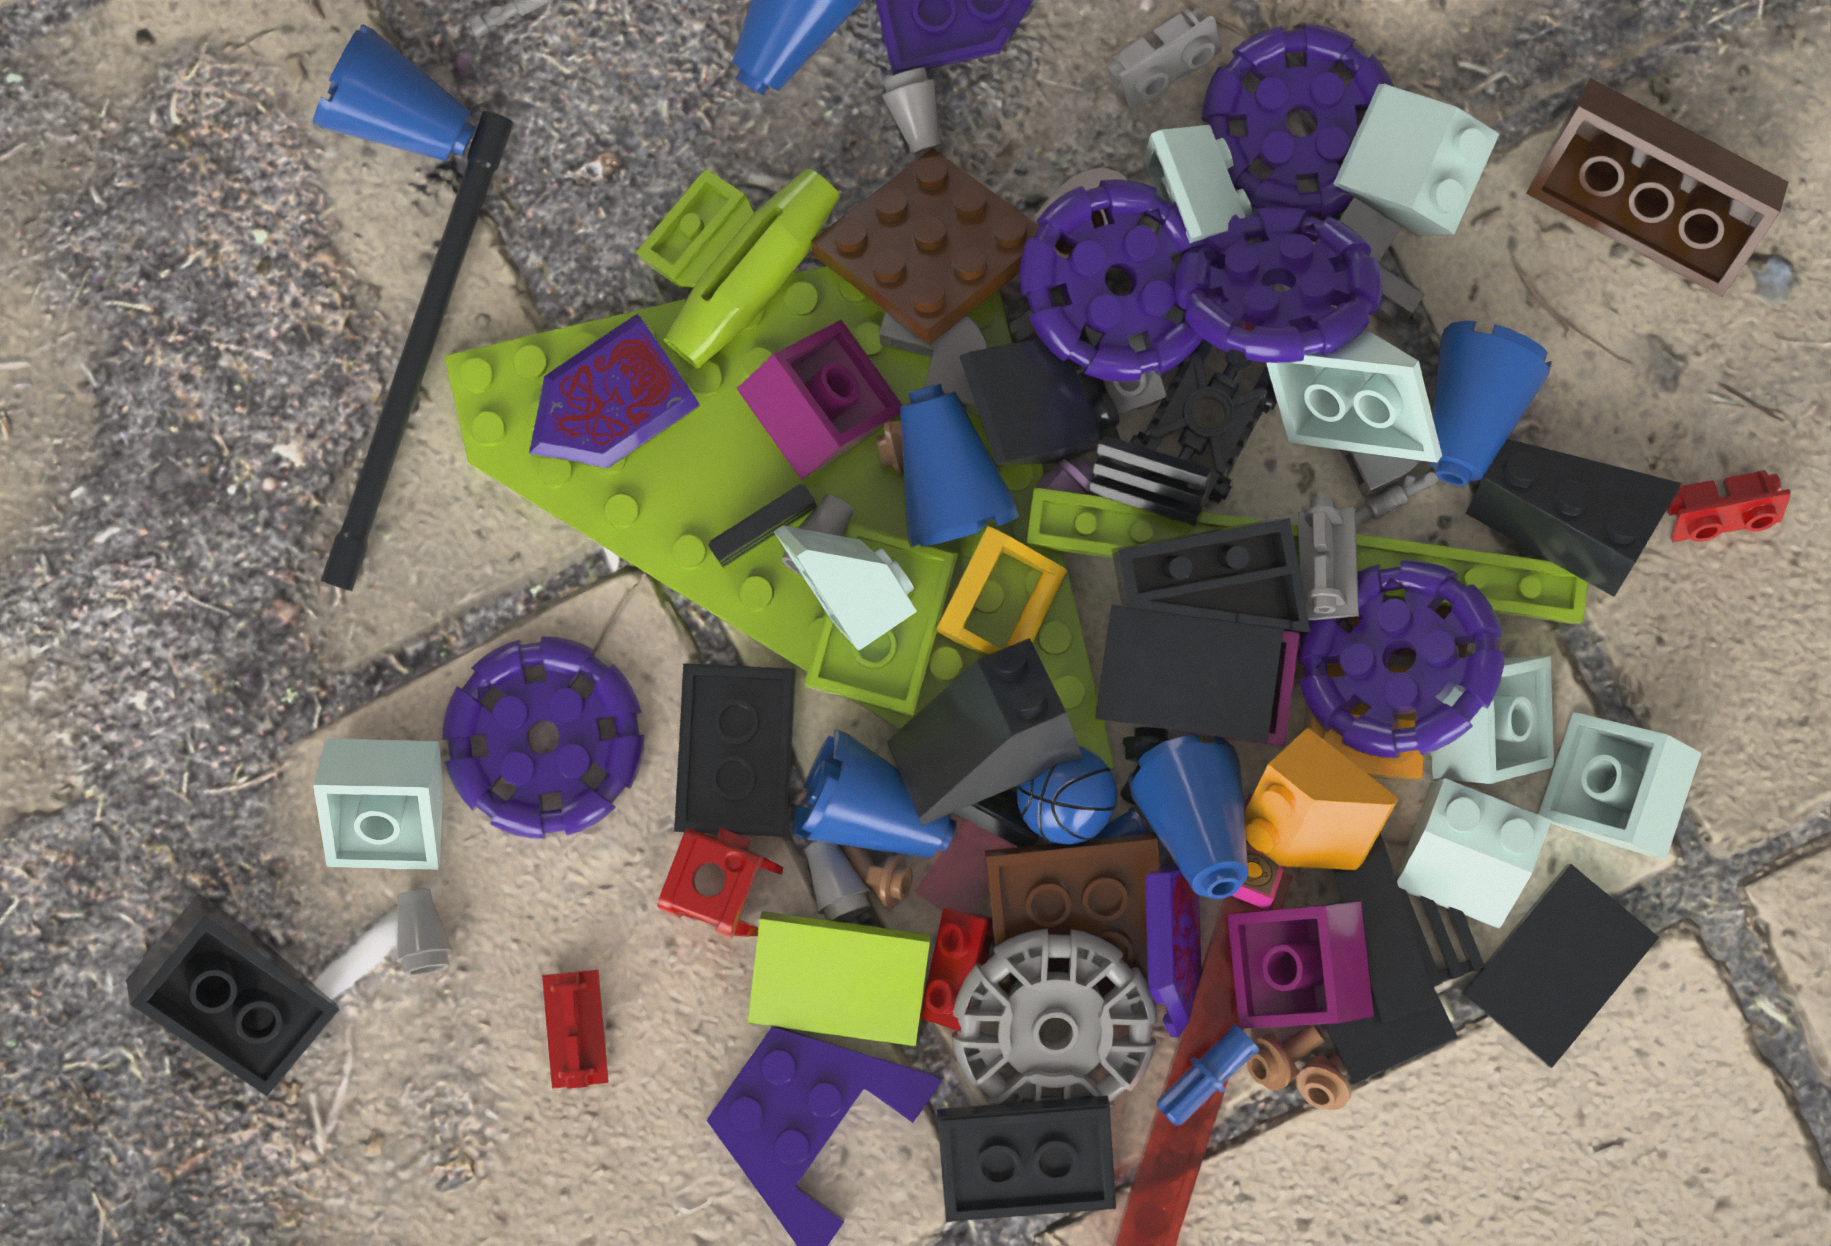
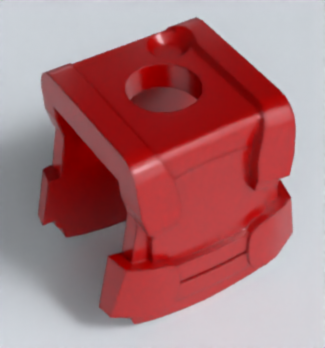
M687 828L660 893L657 906L663 912L677 918L685 916L715 926L714 931L730 939L734 935L740 937L758 936L759 927L739 919L758 868L782 875L784 867L765 856L749 851L752 842L749 838L720 828L716 838ZM714 863L724 871L725 885L717 895L705 897L696 888L695 876L702 866Z

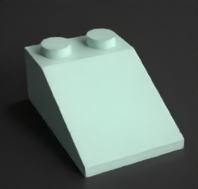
M1365 329L1350 343L1327 355H1322L1319 351L1304 355V360L1301 362L1266 363L1289 443L1436 463L1442 457L1419 361Z

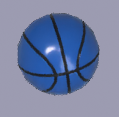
M1079 746L1082 755L1081 759L1058 764L1054 768L1046 770L1038 777L1017 785V803L1023 820L1034 833L1049 842L1076 845L1090 840L1105 828L1116 808L1117 786L1111 769L1100 756L1083 746Z

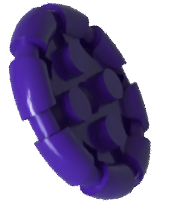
M1304 23L1302 29L1284 31L1281 25L1257 33L1232 50L1234 57L1226 67L1219 66L1215 71L1205 93L1201 120L1211 126L1216 140L1224 138L1234 165L1227 169L1233 186L1237 190L1243 189L1251 207L1255 209L1263 207H1296L1308 209L1311 214L1319 213L1320 218H1324L1345 211L1353 200L1354 196L1333 183L1341 168L1338 163L1348 152L1359 128L1357 127L1356 111L1368 109L1378 84H1387L1394 87L1389 74L1374 54L1368 57L1353 45L1356 39L1333 28ZM1303 52L1304 66L1286 68L1285 53ZM1338 63L1355 75L1346 86L1340 76L1331 72ZM1249 72L1261 80L1254 94L1242 86V81ZM1295 110L1306 111L1314 118L1315 131L1305 137L1293 135L1286 127L1285 117ZM1244 120L1245 136L1237 137L1230 135L1229 121ZM1257 158L1274 170L1264 181H1261L1248 170ZM1315 178L1316 191L1299 193L1296 180Z
M1120 179L1101 180L1099 187L1085 190L1083 186H1079L1066 192L1051 203L1037 219L1039 228L1034 238L1026 239L1020 264L1021 296L1028 297L1032 315L1028 316L1035 332L1048 349L1064 362L1068 358L1084 367V374L1099 379L1129 382L1139 381L1141 374L1155 371L1157 375H1161L1183 362L1203 340L1186 321L1185 315L1187 310L1182 309L1178 304L1175 292L1176 276L1171 258L1193 252L1198 246L1207 244V242L1202 239L1189 243L1186 235L1187 230L1176 202L1174 201L1171 204L1155 194L1157 188L1144 183ZM1103 209L1108 225L1094 229L1091 219L1092 212ZM1143 214L1160 223L1155 232L1146 226H1137ZM1058 239L1073 247L1067 260L1057 255L1056 250H1054ZM1210 265V267L1218 269L1217 265ZM1120 268L1128 274L1131 280V290L1128 295L1118 296L1107 288L1105 284L1107 269ZM1061 287L1062 297L1066 306L1054 307L1049 290ZM1173 306L1185 312L1178 324L1164 317ZM1084 325L1102 334L1095 347L1079 339ZM1142 334L1146 350L1135 352L1130 346L1128 339Z
M1296 207L1256 208L1253 216L1241 219L1236 214L1233 215L1228 222V231L1205 238L1204 240L1207 244L1200 245L1193 252L1185 253L1181 257L1175 279V292L1178 304L1182 309L1187 310L1185 315L1186 321L1196 333L1226 353L1230 349L1245 353L1247 360L1265 363L1301 362L1304 360V355L1319 351L1322 355H1327L1340 349L1358 337L1368 327V315H1373L1377 312L1383 293V277L1380 264L1376 258L1369 257L1371 248L1358 233L1335 218L1329 216L1325 221L1311 217L1310 210ZM1260 238L1261 242L1250 246L1246 242V240ZM1210 265H1217V267L1223 269V271L1210 267ZM1275 284H1282L1290 287L1291 289L1284 292H1277L1275 289L1269 286ZM1245 321L1256 325L1253 331L1245 329Z
M1401 560L1399 567L1382 569L1381 565L1377 564L1357 572L1358 617L1361 620L1355 625L1350 634L1339 627L1346 617L1308 621L1310 632H1303L1299 646L1298 663L1304 665L1305 678L1300 681V686L1310 712L1325 731L1328 732L1332 728L1341 735L1344 745L1372 756L1399 758L1400 752L1419 750L1420 754L1423 755L1449 745L1473 727L1470 721L1482 707L1489 708L1501 682L1505 653L1499 651L1498 637L1503 632L1492 605L1474 584L1465 586L1457 580L1458 574L1455 571L1431 562ZM1405 589L1406 603L1400 599L1387 600V591ZM1444 599L1453 605L1452 611L1445 619L1434 612ZM1475 643V652L1470 657L1459 658L1457 645ZM1401 648H1409L1416 652L1415 663L1409 670L1395 673L1387 669L1388 658L1394 651ZM1340 663L1345 676L1328 677L1327 665ZM1455 687L1463 694L1451 707L1443 703V701ZM1360 701L1369 710L1365 715L1355 718L1350 714V711ZM1416 712L1417 720L1415 721V727L1398 729L1397 715Z
M542 636L541 642L522 644L519 639L507 643L482 657L471 667L475 672L462 688L459 686L455 688L447 706L443 722L442 740H448L450 761L445 762L446 768L462 800L472 811L478 808L492 819L490 825L504 832L531 839H545L546 833L565 831L566 835L569 836L581 832L604 819L616 808L612 803L625 787L631 789L641 766L644 752L645 735H639L637 714L642 713L635 692L624 674L614 664L608 667L594 656L596 650L585 644L560 637ZM544 664L547 681L527 683L526 666ZM581 674L595 684L593 691L586 700L578 692L571 689ZM492 685L506 694L505 697L496 702L493 712L480 702ZM615 718L617 738L601 740L599 720ZM540 722L553 723L557 727L560 736L557 747L546 754L535 752L529 743L530 731ZM487 735L489 756L473 758L470 737ZM593 763H596L607 772L595 790L581 780L588 773ZM501 777L507 783L517 787V790L507 801L492 791ZM561 792L562 809L544 811L542 794Z

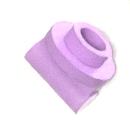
M1063 458L1052 472L1046 473L1038 482V488L1103 497L1089 492L1095 473L1080 458L1073 465Z

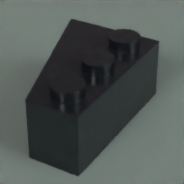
M1507 439L1484 475L1465 514L1615 597L1682 483Z
M1275 518L1111 549L1121 605L1310 632L1290 518Z

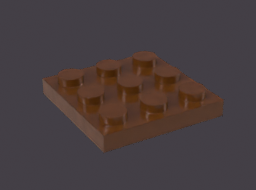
M931 148L812 239L811 245L813 256L930 345L1020 273L1022 252L1026 239L1034 238L1039 225L935 149Z
M1155 833L1090 839L1076 845L1052 843L985 851L995 947L1010 938L1033 930L1048 929V935H1069L1070 929L1095 935L1123 952L1121 959L1131 969L1138 967L1148 983L1145 876L1152 871L1160 869L1158 838ZM1048 958L1047 972L1068 973L1069 958ZM1010 972L999 982V986L1009 994L1011 986L1018 979ZM1107 976L1103 977L1096 984L1103 997L1115 987V984Z

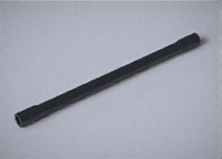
M482 111L467 154V166L342 528L335 536L320 580L321 582L351 592L355 586L368 548L370 530L492 176L500 165L514 124L513 121L502 115Z

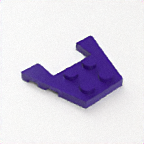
M772 1026L706 1121L796 1245L828 1246L844 1223V1219L798 1187V1182L863 1090H867L913 1123L942 1082V1079L926 1071L913 1069L893 1061L870 1056L840 1045Z

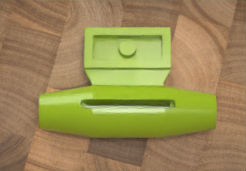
M705 168L636 251V254L645 264L681 289L683 287L693 288L664 338L665 343L686 362L699 368L744 330L807 256L812 247L811 240L819 235L840 199L838 191L820 174L806 168L757 211H754L751 202L743 192Z

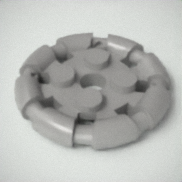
M1041 929L1019 934L994 947L995 955L984 965L976 963L964 980L955 1001L953 1016L958 1018L961 1032L955 1031L952 1033V1042L957 1062L964 1076L972 1087L979 1086L988 1095L987 1102L990 1105L1108 1096L1111 1109L1115 1106L1113 1100L1126 1089L1132 1092L1140 1082L1149 1066L1156 1045L1155 1038L1151 1037L1152 1024L1158 1020L1156 1004L1138 967L1131 969L1121 959L1123 952L1117 947L1095 935L1070 929L1069 935H1048V929ZM1048 958H1069L1068 973L1047 972ZM1011 972L1018 980L1013 983L1009 994H1007L997 983ZM1107 976L1115 984V987L1103 997L1096 984L1103 977ZM971 999L970 1007L966 1010ZM1062 1018L1071 1025V1030L1063 1040L1052 1042L1044 1039L1039 1034L1041 1025L1048 1019ZM981 1021H997L998 1035H987L981 1032ZM1113 1025H1129V1034L1122 1038H1113ZM1009 1061L1018 1072L1012 1078L1007 1077L1003 1079L996 1071ZM1100 1062L1110 1073L1098 1083L1096 1080L1091 1079L1087 1073L1093 1070ZM1042 1087H1063L1061 1097L1041 1096Z

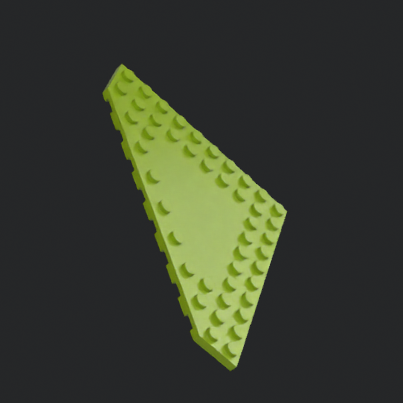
M828 266L791 274L755 319L699 368L686 362L664 341L666 334L687 299L444 356L466 456L471 466L555 518L563 521L610 552L636 566L683 597L709 611L743 634L782 656L805 672H808L825 610L805 579L789 569L781 561L786 550L777 536L774 535L724 568L708 546L710 544L709 541L800 483L801 485H806L817 506L823 497L829 494L843 500L853 508L854 513L848 522L844 537H846L849 523H854L907 538L904 476L898 477L893 467L884 469L878 452L876 436L885 434L884 427L837 461L801 480L736 389L774 353L841 319L902 405L911 403L908 392L924 388L931 357L880 345L879 333L884 314L887 312ZM998 290L967 315L980 329L987 348L1012 344L1000 291ZM638 313L699 402L700 407L608 469L585 465V463L529 454L544 376ZM979 412L977 415L967 413L1014 498L1020 514L1017 519L997 526L995 519L986 521L987 526L1025 545L1031 492L1034 487L1038 488V482L1044 476L1042 464L997 465ZM901 415L892 422L901 421ZM811 513L807 514L806 516L796 521L789 527L798 528ZM987 526L980 528L981 532L933 544L934 546L958 552L941 619ZM1029 547L1067 569L1063 551ZM1002 552L965 629L1004 649L1042 572ZM1067 572L1033 641V645L1068 714L1078 745L1100 756L1112 770L1115 769L1105 723L1102 719H1095L1098 695ZM936 633L914 716L976 660L985 656ZM854 701L898 729H901L913 718V716Z

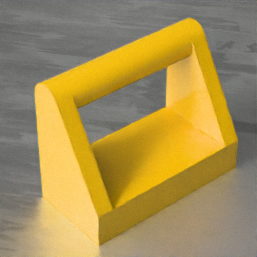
M987 526L937 627V633L983 656L1002 649L966 630L965 626L1002 552L1042 572L1005 648L1028 638L1033 643L1068 572L1067 569L990 526Z

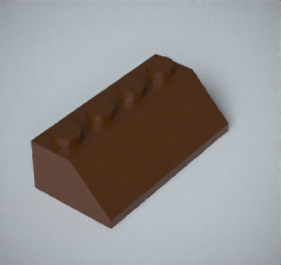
M1590 78L1563 122L1526 194L1723 297L1780 214L1789 182Z

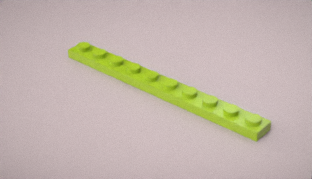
M1034 487L1031 492L1025 545L1028 547L1113 558L1111 550L1113 548L1264 520L1202 512L1201 519L1196 526L1106 497ZM1291 524L1300 571L1299 526ZM1356 534L1357 572L1380 564L1382 569L1399 567L1401 560L1431 562L1455 571L1458 574L1457 580L1465 586L1474 584L1485 595L1495 613L1575 625L1584 622L1588 582L1551 561ZM1405 589L1387 591L1386 598L1405 600ZM1445 599L1440 604L1442 606H1453Z

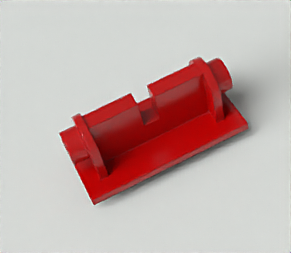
M1765 470L1725 478L1723 485L1727 494L1726 497L1719 496L1714 480L1681 485L1667 508L1669 516L1677 515L1671 534V541L1677 542L1691 539L1695 542H1703L1725 532L1741 529L1756 532L1768 529L1782 521L1791 496L1790 489L1782 490L1779 476L1777 474L1768 475Z
M943 907L920 1012L921 1019L961 1032L958 1018L953 1016L955 1001L964 980L976 963L984 965L987 962L992 936H994L993 928H991L992 917L977 913H971L970 915ZM971 999L966 1010L970 1007Z
M599 969L542 975L552 1089L564 1087L566 1089L582 1088L594 1084L609 1083Z

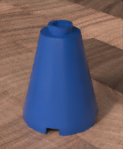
M751 0L731 62L740 68L735 79L762 95L766 93L769 86L779 92L864 0Z
M361 24L360 30H356L329 78L331 82L328 89V94L331 95L330 98L327 100L321 96L313 117V124L323 129L447 161L452 152L462 156L476 129L475 126L467 123L471 111L374 29L364 24Z
M1465 320L1450 323L1444 329L1441 336L1433 420L1442 457L1437 463L1429 462V464L1436 469V476L1446 483L1456 486H1467L1469 481H1478L1484 477L1549 376L1552 361L1545 363L1548 354L1545 348L1531 338L1506 327L1494 325L1492 333L1487 334L1474 331L1477 321Z
M941 383L908 392L911 403L900 407L906 528L910 547L918 544L921 547L981 532L980 528L987 526L986 521L995 519L997 526L1017 519L1020 516L1017 504L955 391L944 393Z
M836 729L834 730V737L828 736L823 743L804 783L803 788L808 790L806 796V803L809 804L808 808L797 804L792 825L794 835L808 840L931 858L937 850L946 851L954 836L957 822L951 819V814L922 826L899 770L848 733Z
M1197 734L1184 735L1162 742L1143 754L1138 760L1140 770L1135 777L1130 773L1128 778L1131 796L1193 891L1198 895L1212 899L1227 898L1235 894L1248 877L1240 759L1235 747L1222 737L1214 736L1216 743H1200Z

